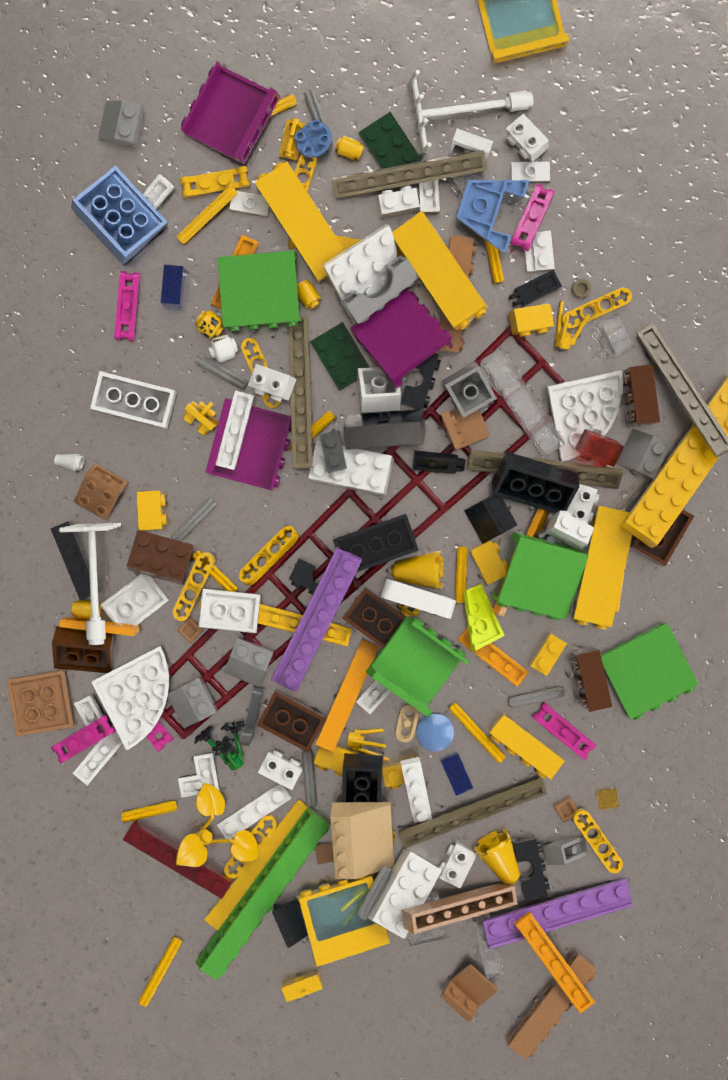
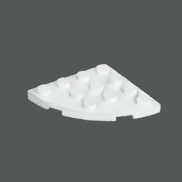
M384 225L322 265L341 301L355 290L361 294L369 295L377 292L384 285L386 280L385 267L397 258L396 243L390 226Z
M622 370L546 386L560 461H567L582 455L593 445H596L609 431L619 412L621 394L623 395Z
M161 646L92 681L126 750L138 744L151 732L165 708L169 692V671Z

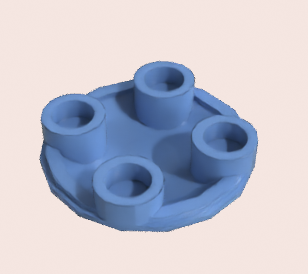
M317 119L306 124L295 133L294 138L297 150L308 158L322 155L331 144L332 134L328 126Z
M435 713L430 714L429 717L425 716L417 726V740L426 750L433 752L442 751L453 741V725L444 715Z

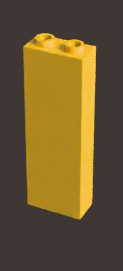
M279 162L270 173L267 174L265 172L256 178L255 185L317 281L320 282L328 277L322 265L345 250L289 163L285 162L283 164V162Z
M423 211L392 232L394 240L456 330L465 329L475 317L478 319L486 314L485 310L488 309V306Z
M597 506L593 523L594 529L587 550L589 557L581 577L573 619H577V624L588 626V622L595 623V628L604 630L607 629V626L612 627L632 534L620 525L630 512Z

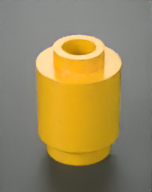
M343 136L342 139L338 138L335 149L338 150L337 154L351 160H359L364 145H361L359 141L347 136Z
M308 280L300 282L297 285L298 298L305 309L310 308L312 310L319 306L321 297L314 285Z
M73 601L71 615L76 616L77 619L90 620L91 601ZM99 606V616L101 614V606Z

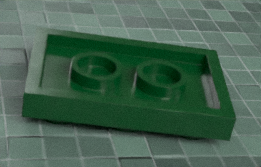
M391 112L358 132L381 169L422 161Z
M343 322L310 341L339 391L357 381L358 368H370Z

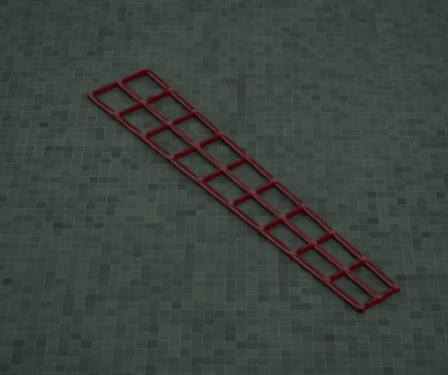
M509 325L473 362L480 366L512 335L511 326ZM519 334L512 336L537 363L502 396L490 385L497 399L481 414L485 422L501 407L525 433L502 454H505L506 451L515 453L553 420L550 411L530 428L506 401L542 368L557 384L565 382L524 337H519ZM447 389L424 411L425 421L431 416L445 432L446 429L442 419L436 410L450 397ZM450 443L441 453L451 454L454 451L452 444ZM389 446L382 454L392 456L394 462L405 472L411 481L376 514L355 493L356 490L347 489L245 593L254 594L269 579L286 597L275 608L284 610L292 603L303 615L306 607L297 597L307 588L302 586L301 589L296 588L291 592L274 573L308 539L328 558L314 571V581L325 572L334 553L315 532L348 498L369 518L359 529L361 530L381 523V518L412 489L418 486L438 509L412 531L416 539L491 472L481 471L447 502L443 503L423 482V479L431 472L420 471L416 474L395 452L400 446ZM469 446L461 448L469 457L472 449ZM388 562L371 567L358 579L354 576L343 601ZM257 624V633L240 632L244 636L243 639L264 647L255 637L266 625ZM209 628L168 671L170 679L189 661L202 675L203 682H208L221 695V698L215 703L219 710L249 683L241 680L227 692L213 677L228 663L233 648L209 670L194 657V654L219 630ZM292 636L274 651L268 667L285 652ZM172 705L166 710L164 708L161 715L182 739H186L211 717L209 716L183 729L171 716L175 712Z

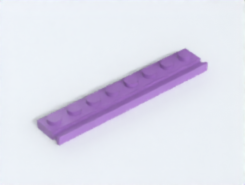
M339 547L336 548L271 681H275L294 692L297 691L362 562V558L343 551Z
M622 878L484 919L481 922L488 944L487 947L492 949L525 939L514 922L529 911L543 931L548 932L631 907L633 903L631 902L627 879Z

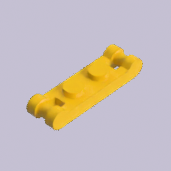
M242 166L224 171L181 177L179 180L180 185L183 186L182 197L190 198L223 192L230 185L234 189L250 187V180L247 179L248 168L247 166ZM239 175L240 181L234 182V176ZM196 183L197 189L191 190L190 184Z

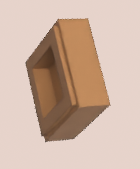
M190 616L177 631L191 644L204 629L199 627V624Z
M570 796L553 805L563 823L570 820L574 811L577 810Z
M333 843L318 844L315 849L317 864L334 862Z

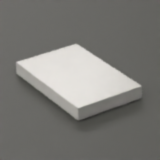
M140 574L100 606L113 622L138 625L167 603L169 599L151 576Z
M203 589L199 627L257 633L261 595Z

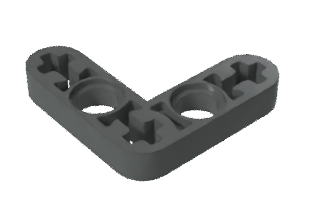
M254 686L240 745L250 747L263 693L262 687Z

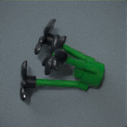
M234 720L232 723H225L221 730L231 731L234 738L228 740V737L225 736L222 742L220 740L216 741L217 746L210 739L209 732L214 729L211 726H208L205 731L202 730L201 734L195 737L194 744L202 740L208 742L212 747L211 750L215 751V756L219 755L224 764L229 766L230 770H237L244 764L242 760L244 754L241 750L237 734L238 727L245 726L244 721L236 722ZM234 741L236 744L237 752L235 750L229 751L230 749L234 748V745H232Z

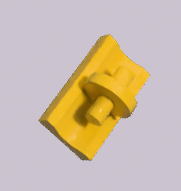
M192 401L185 407L186 412L183 419L190 424L195 419L200 421L201 424L198 426L197 431L202 435L215 429L219 423L214 418L216 413L211 409L214 406L212 402L206 405L202 401L199 404Z

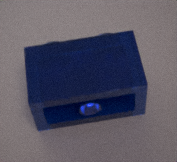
M164 264L161 304L163 306L182 308L185 281L184 266Z

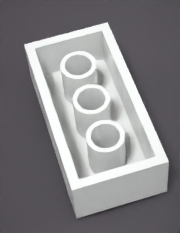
M99 371L90 409L168 429L177 392L172 389Z
M316 441L313 468H310L308 477L311 481L386 496L394 461L392 456L361 449L346 450V446H343L347 469L328 473L321 441Z
M403 849L367 918L405 939L409 931L404 929L401 910L424 904L442 870L411 851Z

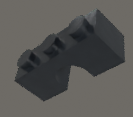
M434 353L414 368L421 372L423 382L417 387L406 385L400 405L413 409L428 407L430 397L427 396L429 389H433L436 378L432 376L434 370L438 371L440 366L439 354Z
M299 558L289 577V580L292 581L291 585L299 589L302 586L310 589L308 593L313 595L318 586L313 579L316 566Z
M535 836L512 840L517 863L527 861L533 865L532 872L528 876L520 878L524 899L529 900L548 896L547 890L550 889L548 878H544L543 875L546 867L544 859L540 860L539 852H542L540 840L536 841Z

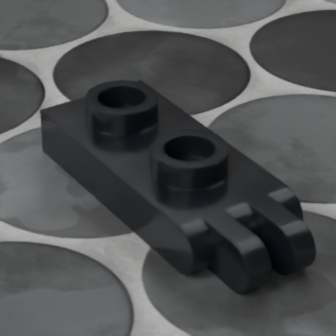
M553 269L515 288V293L511 294L509 298L511 300L518 297V300L512 304L516 306L521 303L523 307L561 288L562 285Z
M414 450L412 470L455 474L456 471H464L466 460L458 458L456 454Z

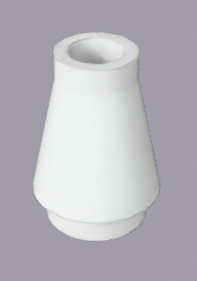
M56 454L54 464L73 472L82 471L84 456H80V454Z

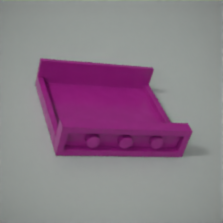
M217 61L215 66L210 68L208 79L201 85L197 99L192 102L188 116L182 120L181 130L186 136L245 164L279 101L280 95L272 88L267 89L222 67L220 62Z
M407 288L402 290L397 298L385 303L381 310L372 313L367 321L359 324L356 323L350 327L355 339L396 388L403 384L400 378L446 344L450 349L453 347L450 341L452 337L446 329L442 330L440 328L441 324L435 316L431 317L426 305H420L417 295L413 291L409 292Z
M225 398L205 473L273 491L274 487L278 488L280 477L277 476L278 471L283 469L285 458H282L284 450L288 451L290 440L287 437L289 432H292L291 415L288 416L252 406L235 470L216 465L232 404L231 399Z

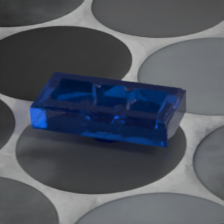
M458 753L440 760L456 796L473 789Z

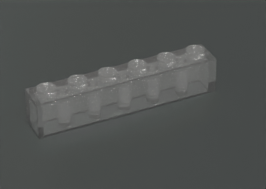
M501 347L483 358L480 364L541 457L545 459L565 445V438L553 426L554 421L549 414L546 415L543 411L544 406L532 394L533 389L528 382L525 383L522 379L521 370L512 364V357L509 352L504 351Z

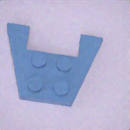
M468 180L456 219L499 251L506 253L511 236L495 231L492 228L504 193L524 198L529 180Z

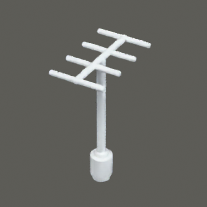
M415 70L408 82V87H412L415 103L411 109L413 111L416 110L418 128L415 133L420 134L422 152L419 154L421 158L428 153L432 146L430 142L427 143L424 127L428 122L426 117L500 107L508 108L509 112L522 111L533 107L534 103L532 92L524 90L509 92L507 97L501 100L422 110L420 102L424 95H419L416 79L420 71Z
M121 523L75 524L60 527L59 529L60 532L88 533L91 617H89V621H86V638L89 645L104 644V639H106L105 620H101V616H99L95 531L113 530L121 527Z

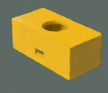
M318 970L282 983L281 989L286 1002L323 989V983Z

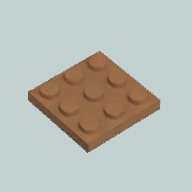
M65 670L7 680L16 737L74 727Z

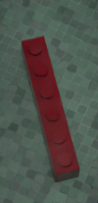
M137 820L131 824L123 838V841L221 899L233 881V878L227 877L224 872L207 862L199 867L176 865L179 845Z

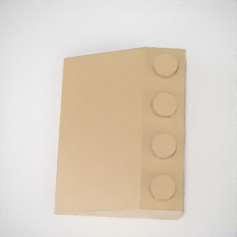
M391 802L332 803L330 818L335 879H357L379 872L383 865L389 868L394 867Z

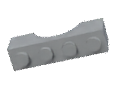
M400 255L385 267L386 280L377 292L364 295L355 290L340 301L351 320L357 324L367 321L372 313L381 310L385 303L397 298L402 290L411 287L419 276L407 258Z

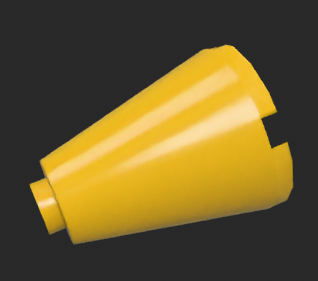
M434 551L395 561L394 565H391V576L396 581L442 589L444 583L440 582V578L444 577L443 556H440L442 552Z
M501 829L502 833H497V831L490 832L479 839L478 847L474 846V850L504 884H515L520 877V872L510 835L504 829Z

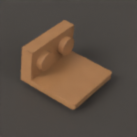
M458 408L440 415L454 451L490 436L479 409L464 418Z
M95 463L85 474L74 503L107 520L118 496L126 488L128 482Z
M469 964L446 983L440 997L466 1021L470 1022L474 1018L478 1007L493 996L498 988L475 967Z

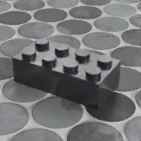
M507 451L492 479L493 495L553 513H557L560 510L567 511L580 487L578 473Z
M406 514L333 539L336 548L339 547L343 551L362 558L357 572L419 551Z
M345 753L342 777V802H382L383 756Z

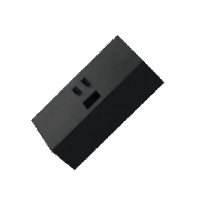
M424 409L347 415L343 427L346 450L423 444L426 433Z

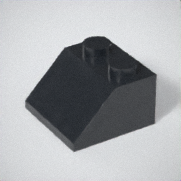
M493 494L464 510L482 544L517 526L503 498Z
M295 895L273 905L272 914L287 948L292 947L308 936L300 903L296 900Z

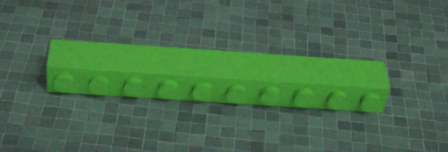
M310 807L306 808L195 961L200 971L216 980L226 973L228 965L232 960L236 959L241 947L249 941L250 935L260 926L265 914L271 911L273 903L277 898L281 897L284 888L294 879L297 870L305 864L308 855L316 849L318 841L328 832L331 824L324 816Z

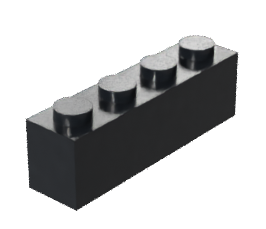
M67 521L50 529L79 600L90 597L89 562L77 533L59 531L60 527L73 525L72 521Z

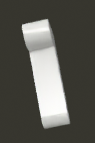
M387 578L380 596L449 619L452 617L456 604L454 599Z

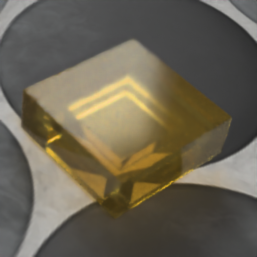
M615 787L596 790L600 810L619 807Z

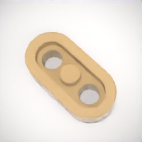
M406 704L400 709L395 730L397 739L405 743L413 739L419 717V711L410 704ZM407 710L413 712L411 717L405 715ZM407 729L409 732L407 735H402L401 731Z

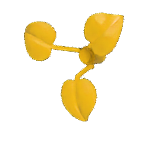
M204 783L196 797V808L201 815L210 816V818L200 827L199 832L189 834L183 838L178 848L176 865L189 867L203 865L207 859L205 845L213 843H232L230 853L238 861L250 862L257 859L259 855L257 842L249 831L241 830L236 832L234 840L212 839V834L206 830V827L214 819V815L219 816L223 814L225 801L223 795L216 787Z

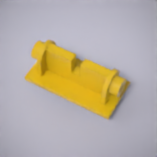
M292 118V120H286L279 157L298 160L299 151L297 150L294 136L297 131L305 126V123L299 122V119Z

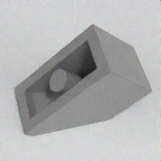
M584 836L554 841L543 846L547 865H566L588 854Z

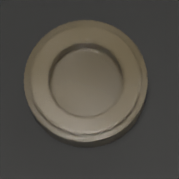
M585 279L575 281L571 289L572 294L578 299L586 298L591 293L590 283Z

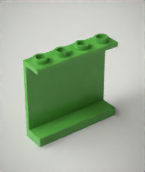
M296 251L218 257L223 327L229 328V331H240V327L248 326V330L259 329V325H267V328H276L281 323H286V326H297V322H302V318L299 315L295 260H297Z
M514 532L511 539L517 544L499 595L492 593L491 597L497 601V605L507 608L510 605L521 612L529 610L537 616L545 614L553 620L558 621L559 618L566 620L589 555L576 548Z
M406 616L366 670V673L429 717L433 712L428 707L431 700L460 661H463L465 664H468L469 661L464 658L466 654L458 648L453 650L451 648L452 644L445 638L438 639V633L430 627L427 630L423 628L424 623L416 617L412 620Z
M666 622L601 654L603 667L629 719L637 720L644 716V712L648 710L651 712L661 707L660 704L666 701L668 703L678 699L677 695L683 692L688 694L695 690V686L699 685L674 634Z

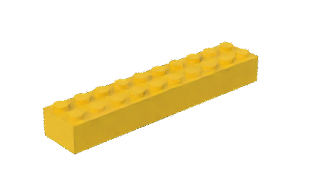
M728 375L707 403V406L727 436ZM694 423L620 525L650 548H654L659 544L718 460Z

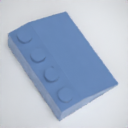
M116 165L72 200L71 209L123 265L135 256L168 223Z

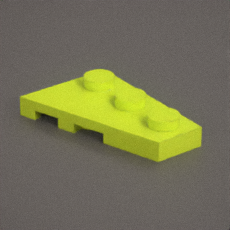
M482 584L463 591L471 651L473 652L505 635L495 613L492 611L493 608Z

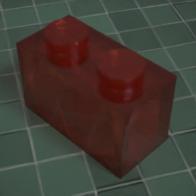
M584 429L575 450L580 453L581 458L587 461L594 459L597 464L603 467L607 465L614 467L624 446L617 440Z

